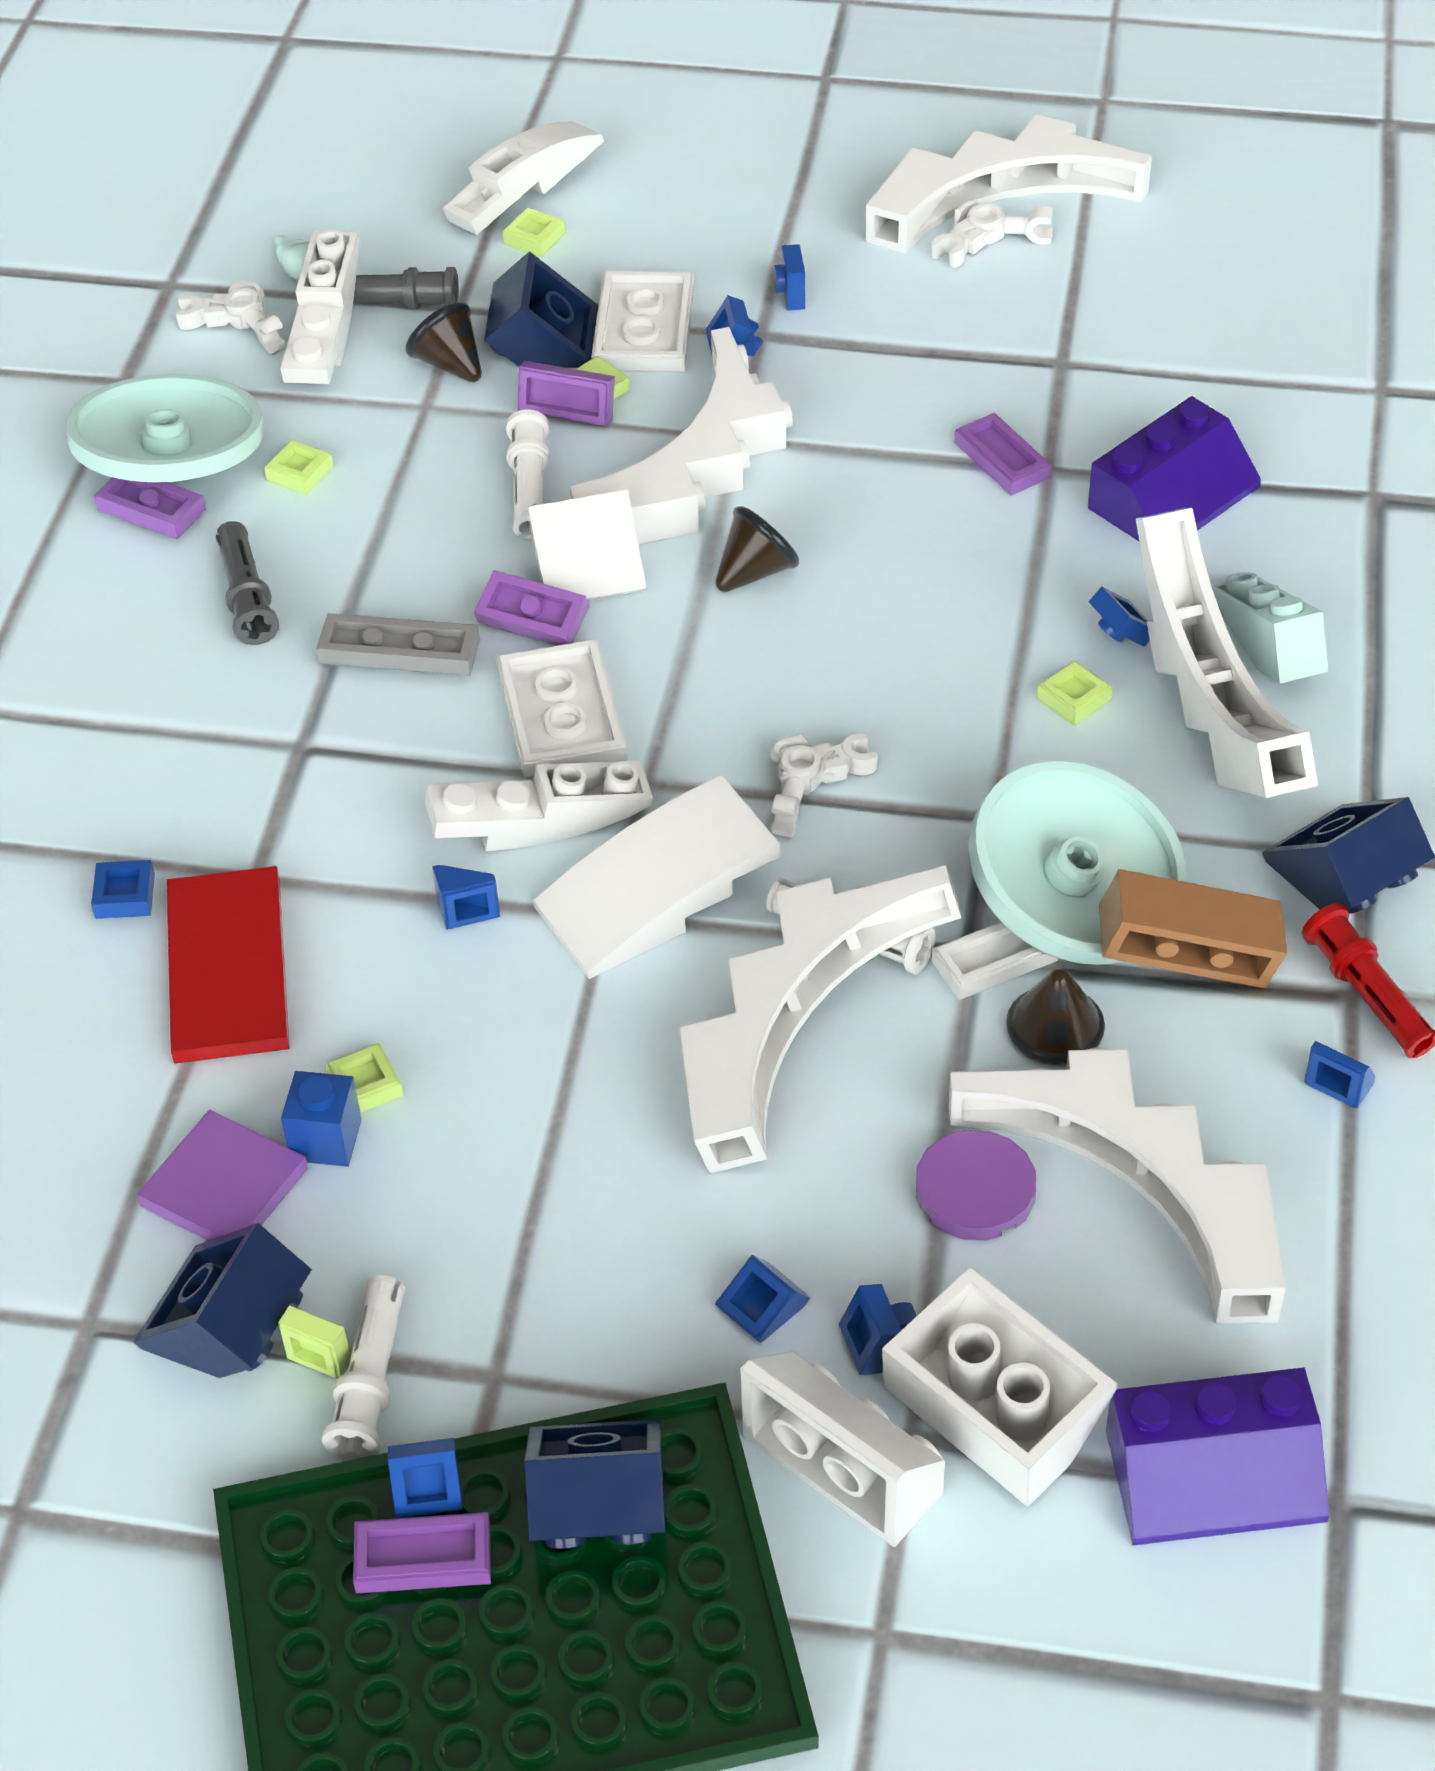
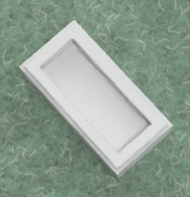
M1002 922L932 948L931 962L958 1001L1058 961L1057 957L1042 952L1026 943Z

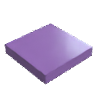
M209 1109L139 1190L137 1197L141 1207L209 1241L256 1223L262 1225L307 1171L308 1166L304 1155Z

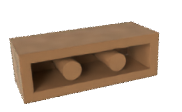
M1118 869L1099 904L1103 958L1265 989L1287 955L1282 906L1279 900Z

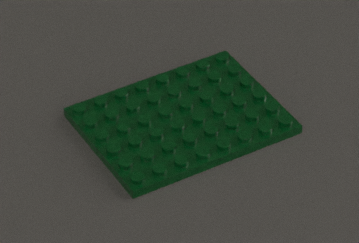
M726 1382L455 1438L462 1493V1510L402 1518L488 1512L490 1520L491 1584L356 1594L353 1583L354 1522L397 1519L389 1473L388 1453L213 1489L248 1771H720L819 1748V1735ZM650 1419L661 1420L665 1533H652L653 1537L651 1540L638 1544L615 1543L612 1540V1536L586 1537L584 1544L572 1548L547 1547L545 1540L529 1541L524 1460L530 1427Z

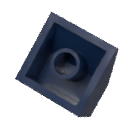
M529 251L493 283L484 341L497 354L505 356L518 367L524 361L565 368H578L591 360L598 304Z
M1409 797L1342 804L1262 852L1266 863L1319 910L1330 904L1339 903L1348 910L1349 914L1359 912L1373 905L1377 901L1375 894L1384 888H1396L1414 880L1418 876L1416 869L1435 858Z
M259 1223L195 1245L133 1343L144 1351L217 1378L246 1370L252 1371L260 1366L270 1354L273 1348V1342L270 1338L289 1305L295 1308L299 1306L303 1298V1293L300 1289L312 1269Z
M660 1419L530 1427L524 1460L529 1541L545 1540L547 1547L572 1548L584 1544L586 1537L612 1536V1540L615 1543L638 1544L651 1540L653 1537L652 1533H665Z

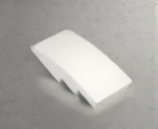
M720 774L668 801L606 841L577 862L533 900L534 908L587 978L591 979L686 933V917L732 896V880L780 858V843Z

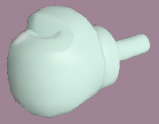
M277 235L274 239L277 245V258L285 273L291 278L299 280L309 242H305L303 239L288 241L283 235Z

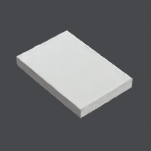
M603 271L591 359L599 356L620 371L685 372L694 294V272Z
M598 639L496 656L499 677L523 778L534 776L536 764L628 760L627 745Z

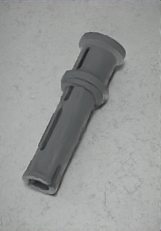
M409 267L408 270L403 271V274L356 275L353 303L404 302V305L409 306L410 309H417L420 304L448 305L458 302L459 282L457 270L455 267H446L445 271L419 272L417 267Z
M236 521L223 523L217 529L219 535L216 534L215 537L220 548L224 569L229 582L225 601L229 611L235 615L232 626L234 634L242 643L249 645H259L268 642L279 630L278 617L275 611L269 607L272 597L268 585L259 579L246 527ZM246 622H250L252 631L248 630Z

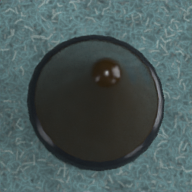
M454 302L441 307L423 320L407 340L405 351L408 356L427 362L468 382H477L481 378L482 370L473 333L469 305L464 302Z
M737 506L734 508L733 521L716 577V587L720 591L729 592L785 569L796 568L799 565V557L796 551L775 528L747 507Z
M1061 968L1054 969L1031 990L1021 994L1012 1003L1006 1018L1007 1032L1013 1044L1030 1058L1052 1064L1067 1063L1069 1050L1097 1048L1105 1031L1104 1016L1099 1006L1086 995L1070 973Z

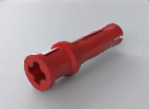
M1336 903L1323 907L1314 913L1303 926L1301 934L1308 944L1317 945L1329 960V970L1332 975L1341 981L1350 982L1375 1016L1396 1039L1408 1058H1418L1435 1046V1029H1432L1406 997L1405 993L1377 961L1376 945L1371 939L1362 938L1348 921V910L1342 904Z

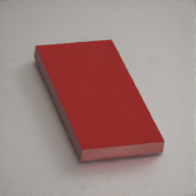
M277 866L167 879L170 1041L174 1064L290 1049L281 891Z

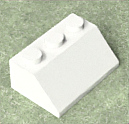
M971 1267L962 1273L882 1348L884 1388L1027 1507L1071 1465L1117 1390V1382Z
M791 1351L749 1359L740 1368L743 1437L892 1547H896L943 1494L945 1460L941 1458L933 1444L919 1435L910 1436L893 1424L882 1408L869 1399L860 1400L839 1385L834 1375L822 1365L817 1363L810 1365Z

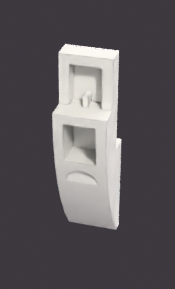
M573 121L541 125L503 141L468 166L473 181L442 207L447 220L478 235L515 201L519 200L530 188L544 195L549 189L554 187L565 175L604 142L602 135Z
M333 229L312 231L295 290L298 308L280 367L284 383L330 384L334 366H341L354 300L359 246L358 231H338Z
M640 760L536 764L533 780L427 784L424 800L434 839L481 836L485 851L524 848L569 839L602 829L651 807L653 796Z

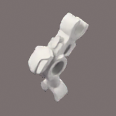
M969 200L961 205L960 208H956L954 228L949 233L941 234L933 239L931 243L932 258L938 259L941 255L949 253L950 267L956 268L964 263L968 252L974 255L986 244H993L1000 239H1004L1005 234H1025L1033 243L1039 245L1049 244L1052 242L1053 227H1041L1038 224H1051L1053 208L1039 206L1031 210L1028 215L1011 216L1006 215V210H1001L994 204H980L976 200Z
M232 282L228 294H214L211 298H201L192 294L178 297L180 310L176 311L179 329L192 330L203 324H207V328L226 326L230 323L232 327L237 329L252 328L256 332L261 345L269 354L287 347L286 342L277 332L278 329L283 327L279 318L273 314L268 317L264 315L262 298L265 295L263 288L259 287L256 282Z
M866 733L851 734L844 739L843 743L835 746L826 742L811 747L803 734L784 738L775 744L774 748L770 751V759L778 764L777 776L780 779L782 792L781 794H776L771 813L775 814L771 826L772 834L787 837L793 836L803 794L809 795L816 790L820 782L827 784L847 779V773L866 776L877 771L878 754L876 751L867 753L868 736Z

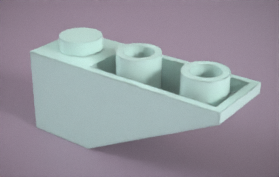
M1251 572L1230 575L1226 578V583L1211 586L1220 612L1258 671L1280 684L1328 672L1323 611L1302 601L1300 597L1283 591L1278 585L1270 584L1257 577V574Z

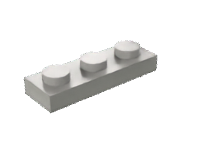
M328 613L316 651L319 664L470 676L480 642L478 625Z

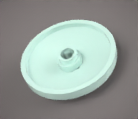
M189 374L141 376L106 385L79 400L70 410L66 420L69 449L81 464L106 476L138 482L182 481L218 473L245 460L257 449L263 437L261 407L250 393L223 380Z
M1045 761L1030 764L1009 773L987 794L970 828L968 840L970 867L976 885L987 905L1008 929L1026 943L1042 952L1070 962L1093 965L1123 962L1102 957L1099 904L1118 869L1188 882L1187 865L1182 846L1169 821L1158 807L1127 781L1105 770L1087 764L1069 761Z

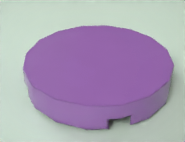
M963 1130L943 1136L926 1149L917 1165L916 1199L921 1210L923 1206L924 1211L930 1215V1222L940 1231L960 1239L990 1240L1000 1237L1003 1230L1009 1229L1013 1225H1015L1016 1229L1025 1222L1035 1204L1036 1170L1028 1154L1011 1139L990 1131Z

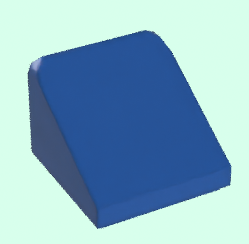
M445 865L432 866L437 902L446 930L500 917L494 874Z
M1315 1041L1311 1046L1304 1083L1353 1108H1358L1373 1086L1376 1076L1370 1066Z
M751 1255L715 1302V1305L754 1339L762 1343L806 1305L810 1297L769 1262Z

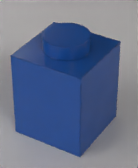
M295 1071L281 1116L287 1147L304 1155L307 1163L349 1167L362 1120L354 1077Z

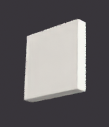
M628 490L528 507L527 512L542 584L585 595L588 601L642 592L647 589Z

